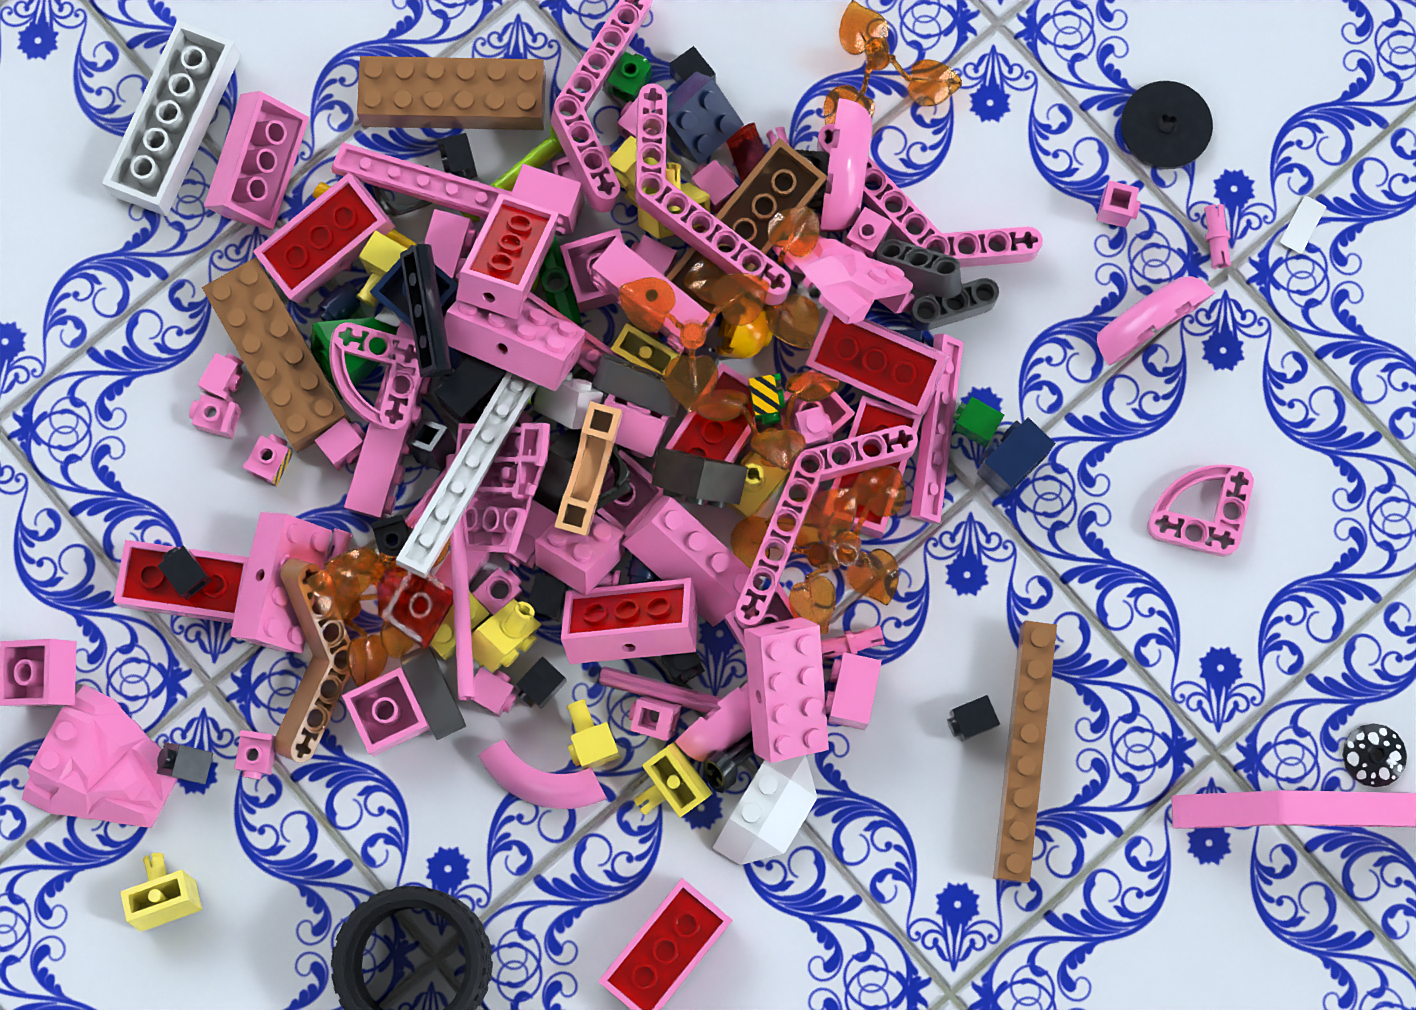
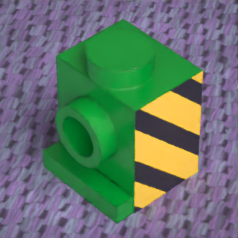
M780 373L749 378L748 388L755 423L762 422L763 425H773L781 422L780 409L785 408L783 390L776 389L781 386Z

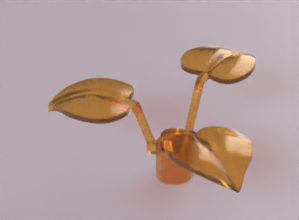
M852 0L842 16L839 39L842 47L848 53L859 55L865 52L867 64L865 66V75L860 92L850 85L838 86L830 91L823 107L825 126L827 124H835L839 98L857 102L867 110L872 118L875 112V103L872 99L864 96L867 91L872 70L880 71L885 69L889 63L895 67L904 80L910 82L908 86L909 96L913 101L922 106H936L943 103L961 87L962 80L953 69L931 59L915 62L911 68L912 76L908 75L896 61L895 55H891L889 52V45L886 41L889 35V26L886 19L878 12Z
M811 208L786 209L777 213L770 220L767 229L768 238L774 246L782 248L777 264L782 268L787 251L793 256L800 258L810 254L816 247L820 227L818 217ZM706 257L690 269L684 280L685 287L711 304L729 303L739 292L738 281ZM775 284L773 287H772V286H770V287H771L772 289H775L776 287H780V286H779L778 284ZM792 295L781 304L769 305L756 296V302L766 311V325L774 336L794 347L812 349L819 324V312L812 300L802 295Z
M732 273L723 276L715 283L711 291L713 300L719 306L703 322L697 319H688L683 323L673 314L669 313L675 306L676 298L672 287L665 280L657 277H645L620 286L619 297L626 316L636 327L644 331L655 332L662 328L666 317L676 328L680 329L679 333L682 344L690 348L689 357L677 356L670 361L665 370V383L670 393L689 413L695 412L707 402L718 381V369L714 360L707 355L695 356L696 348H699L705 342V329L709 327L710 323L721 311L724 319L732 325L743 326L753 322L763 309L769 283L765 279L750 273Z
M801 372L791 376L786 381L785 387L788 392L793 394L789 399L782 430L769 428L759 433L749 409L744 407L749 402L748 396L737 390L720 389L709 392L698 398L692 404L691 410H695L702 417L713 421H727L738 417L740 413L743 414L753 433L751 447L760 455L761 463L768 467H779L786 471L806 445V439L801 433L789 430L795 401L798 398L805 402L822 400L831 395L838 388L840 382L839 379L819 372Z
M877 466L861 473L853 484V500L865 506L853 532H843L835 540L828 526L825 523H820L822 511L812 501L794 545L809 547L818 544L822 537V529L830 542L829 547L834 548L833 557L836 562L843 566H848L846 575L849 584L862 595L873 598L887 606L897 590L899 582L898 563L894 556L884 549H874L868 555L865 551H860L862 542L859 534L870 509L874 514L882 517H888L899 512L905 503L906 488L900 470L892 466ZM800 497L793 498L791 500H793L794 502H802L806 498ZM774 513L767 518V527H769ZM783 518L778 521L777 526L780 530L787 532L794 529L795 524L791 519Z
M856 488L828 489L818 494L811 506L810 520L815 528L820 529L818 538L823 543H814L809 549L793 546L791 551L807 555L810 564L818 568L805 576V582L796 583L792 587L789 595L791 613L794 618L803 617L820 625L821 634H828L830 620L836 605V590L828 578L819 575L822 573L827 574L829 570L837 569L842 563V550L834 544L842 541L848 535L853 525L858 505V489ZM751 516L741 520L736 524L731 533L730 543L734 555L750 569L753 566L770 524L768 519L760 516ZM770 548L765 552V556L768 559L770 557Z
M450 537L431 569L440 564L446 557L450 548ZM359 547L346 551L325 562L324 566L331 576L335 589L342 596L354 598L362 594L370 584L394 607L396 614L388 616L383 621L380 632L382 646L386 653L393 658H399V656H403L418 641L423 631V615L414 607H409L402 611L401 606L378 582L387 574L386 562L396 563L397 557L388 556L384 553L378 556L377 552L370 547Z
M395 561L390 572V582L394 590L365 595L356 594L359 585L356 574L346 567L328 568L306 579L313 592L320 613L328 620L337 621L342 619L345 626L355 630L361 637L351 640L346 655L350 675L357 687L377 679L383 672L388 659V650L383 638L375 634L368 636L364 629L352 622V619L357 617L361 611L360 601L393 598L398 595L402 606H413L419 603L426 594L425 589L430 583V571L427 577L423 578L396 565Z

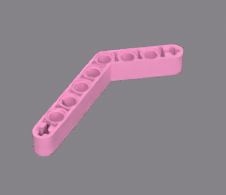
M620 0L557 97L551 115L552 127L578 181L582 183L583 192L590 206L597 212L604 213L613 209L620 192V184L586 112L649 14L653 0H639L637 7L633 5V2L635 3L637 0ZM620 20H625L630 24H624ZM605 43H612L615 47L607 46ZM591 65L598 66V67L601 68V70L593 69V68L590 67V66H591ZM576 88L584 89V90L586 91V93H580V92H578V91L575 90V89H576ZM566 111L572 116H564L560 112ZM578 137L583 139L585 142L578 143L574 141L573 138ZM585 164H593L598 169H589Z
M652 83L643 86L638 97L636 120V203L762 301L769 305L781 304L785 300L791 286L790 275L665 179L667 94L664 88L658 84ZM649 101H654V113H649ZM649 128L655 129L659 134L650 136L644 130ZM645 158H654L658 163L656 165H648L643 160ZM652 187L658 193L648 195L642 189ZM677 206L682 210V213L672 214L667 208ZM702 225L707 229V232L697 233L692 227ZM727 244L732 248V251L725 253L720 251L717 246ZM752 263L757 267V271L749 272L742 265ZM763 273H765L766 276L764 275L762 281H760V279H761ZM775 284H778L780 287L772 289L770 286L773 287Z
M827 124L822 127L818 135L817 151L826 152L829 158L835 124ZM868 156L862 201L872 211L892 221L890 230L900 241L926 249L937 247L942 251V254L956 258L960 263V268L1023 263L1036 258L1042 246L1043 238L1041 233L1034 227L941 233ZM874 181L879 184L880 188L872 191L866 188L865 183ZM889 203H895L899 205L901 210L893 213L888 211L885 206ZM917 225L922 232L918 235H913L907 231L906 227ZM1026 240L1027 244L1032 246L1031 249H1028L1022 241ZM998 242L1003 246L1004 250L995 252L990 249L989 243ZM966 244L972 248L973 253L963 254L959 251L958 246Z
M906 425L896 426L807 449L798 455L737 602L735 618L740 627L746 629L762 624L819 483L910 458L914 454L918 442V436L914 429ZM898 438H902L903 442H908L907 448H903L901 444H896ZM867 445H875L879 449L880 454L876 457H869L864 453L863 448ZM891 446L889 453H887V447ZM836 453H844L848 456L849 462L845 465H838L833 461L832 456ZM808 460L814 461L818 465V470L814 473H807L801 468V464ZM795 489H800L805 492L807 498L802 502H794L789 497V493ZM783 518H788L794 522L795 527L791 531L785 532L779 529L777 523ZM776 547L782 551L783 557L778 561H771L765 556L766 550ZM763 576L770 580L771 586L767 590L761 591L754 587L753 581L757 577ZM753 597L758 600L755 606V614L758 617L752 616L750 620L744 618L745 612L742 609L748 610L750 608Z
M1279 790L1171 796L1172 826L1174 829L1252 826L1416 828V793Z

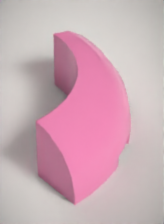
M839 98L820 227V229L839 230L850 227L856 222L861 213L873 125L872 118L867 110L857 102Z
M1192 276L1180 277L1162 286L1131 306L1097 334V344L1102 356L1109 366L1123 360L1155 335L1152 329L1159 331L1166 325H1171L1193 312L1213 296L1215 292L1203 280Z
M748 682L740 689L737 687L717 703L719 706L711 710L704 717H700L678 737L675 743L688 756L697 761L705 762L717 751L726 752L752 731Z
M505 739L493 744L478 755L483 766L495 781L511 794L531 804L545 808L574 809L593 805L607 799L591 767L570 774L543 772L519 759Z

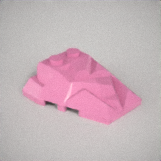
M819 235L795 237L775 242L772 248L793 272L806 275L802 283L809 289L814 284L821 292L818 301L845 324L863 321L876 299L895 314L911 311L915 303L914 295L910 293L913 283L904 277L905 274L901 269L868 258L864 253H860L835 239H826Z
M459 423L456 457L476 423ZM522 423L521 427H513L462 515L466 550L500 553L516 552L531 508L533 496L538 488L547 462L550 424Z
M84 685L75 694V705L64 706L60 710L28 770L30 777L24 787L22 800L50 814L152 828L178 779L156 774L158 769L157 758L162 748L152 741L141 729V726L120 708L121 706L115 699Z

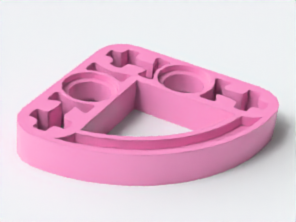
M354 323L340 324L331 335L329 347L331 372L340 394L346 403L368 422L387 430L401 428L408 420L419 376L414 340ZM346 329L351 331V337L357 339L362 338V333L367 334L362 343V351L357 349L360 343L350 342L345 346L343 345V339L339 338L338 335L343 334ZM378 337L383 339L386 344V350L383 354L375 355L370 351L369 342L372 338ZM393 342H397L395 349L400 351L406 350L408 346L411 347V353L416 355V359H411L406 363L404 362L405 356L397 353L393 355V359H389L388 356L393 349ZM344 353L390 365L378 410L366 402L353 386L346 369ZM397 376L406 378L409 383V389L404 394H398L393 390L392 381ZM388 396L396 400H406L405 405L402 403L397 405L396 414L401 415V419L394 421L393 424L389 423V417L385 416V411L392 410L394 401H388Z
M1210 465L1183 475L1163 492L1154 505L1147 525L1149 534L1159 541L1221 557L1231 555L1238 549L1254 484L1252 473L1244 467L1235 465ZM1240 475L1241 481L1245 485L1238 489L1236 497H1226V493L1231 495L1235 489V483L1230 481V479ZM1222 480L1213 522L1168 511L1175 498L1186 489L1202 482ZM1230 503L1238 507L1239 517L1237 519L1229 520L1224 516L1223 507L1225 504ZM1165 518L1166 524L1172 527H1176L1178 521L1182 522L1178 530V538L1174 537L1177 530L1166 529L1164 533L1159 532L1160 527L1155 525V522ZM1195 525L1201 530L1202 537L1200 541L1192 542L1188 540L1185 535L1187 526ZM1209 529L1213 530L1210 537L1220 538L1223 534H1226L1227 540L1232 542V545L1222 549L1221 543L1215 540H1211L1209 546L1205 545L1209 537Z

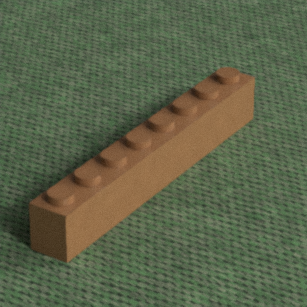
M1025 620L1020 625L993 879L1018 883L1030 882L1057 624Z

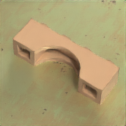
M592 401L589 402L576 459L554 527L588 536L622 418V410Z

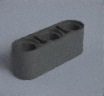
M894 239L886 240L878 246L879 261L901 269L905 274L904 277L913 283V289L943 298H952L961 292L960 263L956 258Z
M981 278L962 284L961 292L952 298H943L932 294L922 296L913 305L910 322L917 330L929 331L987 313L995 306L999 296V287L992 279ZM979 290L987 291L991 295V299L989 301H982L977 297L976 292ZM950 299L958 300L962 308L952 310L948 307L947 301ZM921 308L929 309L933 317L922 319L917 311Z
M602 354L592 385L601 391L668 417H677L687 390V386L678 380L610 354Z
M429 644L399 657L436 740H440L465 728L466 723Z

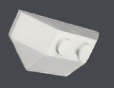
M806 755L774 763L764 760L712 849L738 865L784 854L818 798Z

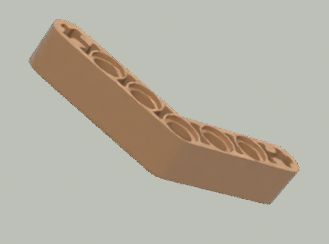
M293 558L284 563L281 569V579L313 656L275 736L274 749L283 757L298 763H304L310 760L316 751L355 666L356 654L321 568L316 564Z

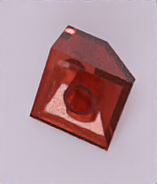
M393 557L377 584L378 616L421 648L427 649L453 605V590L431 573H428L427 577L423 578L396 565V558Z

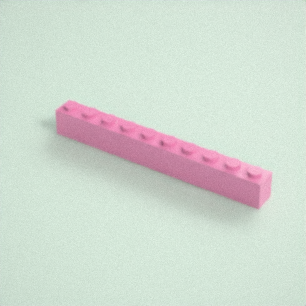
M434 209L424 244L432 246L434 263L456 283L458 280L455 277L467 260L465 255L468 247L472 248L474 245L477 230L474 229L470 218ZM400 321L396 336L414 340L413 331ZM394 342L389 359H393L395 353L405 356L404 362L406 363L411 359H416V355L411 353V347L408 346L406 350L400 351L395 349L397 342ZM390 365L386 367L374 406L377 410L379 409ZM419 372L408 420L404 426L396 430H387L369 423L344 508L379 520L386 519L387 514L392 515L396 505V497L393 496L396 484L401 485L405 475V467L402 466L405 454L410 455L411 453L405 442L412 433L414 425H417L422 418L423 407L420 405L423 395L429 394L432 377H421ZM397 376L392 381V387L396 393L404 394L409 389V383L406 378ZM388 396V401H394L392 410L385 411V416H388L389 423L393 424L394 421L401 419V415L396 414L397 405L399 403L405 405L406 400H396Z

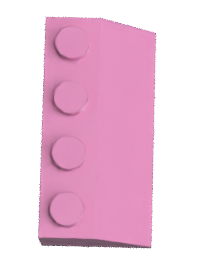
M261 91L240 94L204 207L228 219L273 230L309 117Z
M662 495L621 542L624 547L662 581L691 578L698 600V614L713 627L724 620L725 615L736 609L737 602L751 571L673 497ZM757 577L753 581V585L758 589L764 581Z

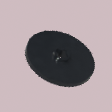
M1157 81L1141 87L1129 98L1121 116V133L1127 148L1141 162L1159 169H1177L1194 162L1207 148L1213 131L1212 115L1205 100L1194 89L1175 81ZM1163 119L1166 123L1170 121L1173 123L1171 131L1167 127L1163 129L1160 127Z

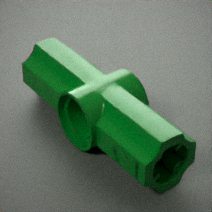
M554 236L553 242L539 270L543 290L548 305L580 326L582 325V320L556 236ZM554 278L562 279L565 282L562 288L557 290L548 287V284Z

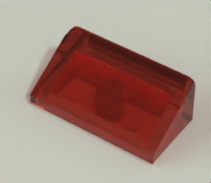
M754 122L741 127L726 141L741 183L744 182L766 154Z

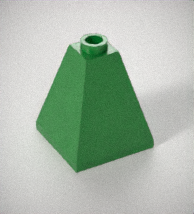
M375 317L317 322L312 325L310 349L340 400L343 397L334 382L329 360L330 340L334 329L343 323H354L396 335L398 327L374 319ZM348 329L343 334L338 335L339 338L343 339V345L345 346L350 342L360 343L357 348L362 351V343L367 334L362 333V338L360 339L351 337V331ZM375 337L370 340L369 349L373 354L381 355L386 350V344L383 339ZM344 353L346 369L355 388L380 364L376 361Z

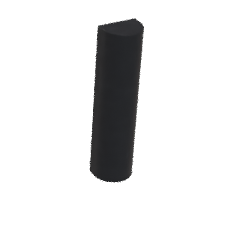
M416 244L401 252L400 257L420 376L436 377L451 373L452 366L432 246L429 244Z

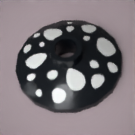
M1373 723L1362 725L1350 733L1344 742L1342 757L1345 768L1353 779L1362 785L1376 788L1390 785L1401 776L1406 767L1407 753L1404 742L1395 731L1387 726ZM1375 749L1382 751L1383 757L1381 760L1374 758L1373 751Z

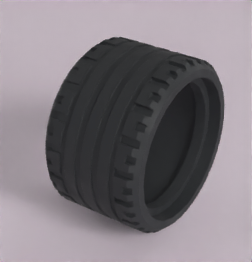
M399 886L374 894L369 897L368 901L362 902L350 913V918L347 922L344 921L335 939L337 943L336 947H333L331 967H333V974H331L335 994L339 995L340 999L338 1001L344 1010H384L371 997L364 982L362 962L367 941L375 928L387 917L406 909L424 908L446 919L457 931L463 944L466 958L465 975L460 990L452 1002L443 1010H476L481 1005L488 991L493 968V961H491L492 948L489 937L484 931L483 924L477 915L462 901L436 889L420 886Z

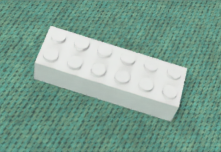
M177 20L102 182L111 196L163 216H168L241 56L234 41Z

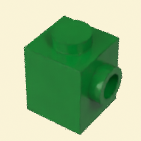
M625 51L607 80L608 92L627 103L629 101L634 102L639 96L642 87L647 85L652 78V65L642 55L636 53L632 55Z
M971 397L968 404L961 402L952 417L957 420L953 430L986 448L1005 415L980 400Z

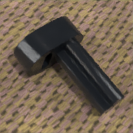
M752 732L726 752L717 751L705 761V777L715 791L723 793L736 783V767L755 754Z

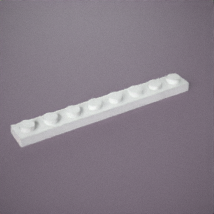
M506 372L396 558V565L423 578L427 577L537 388V383L511 372Z

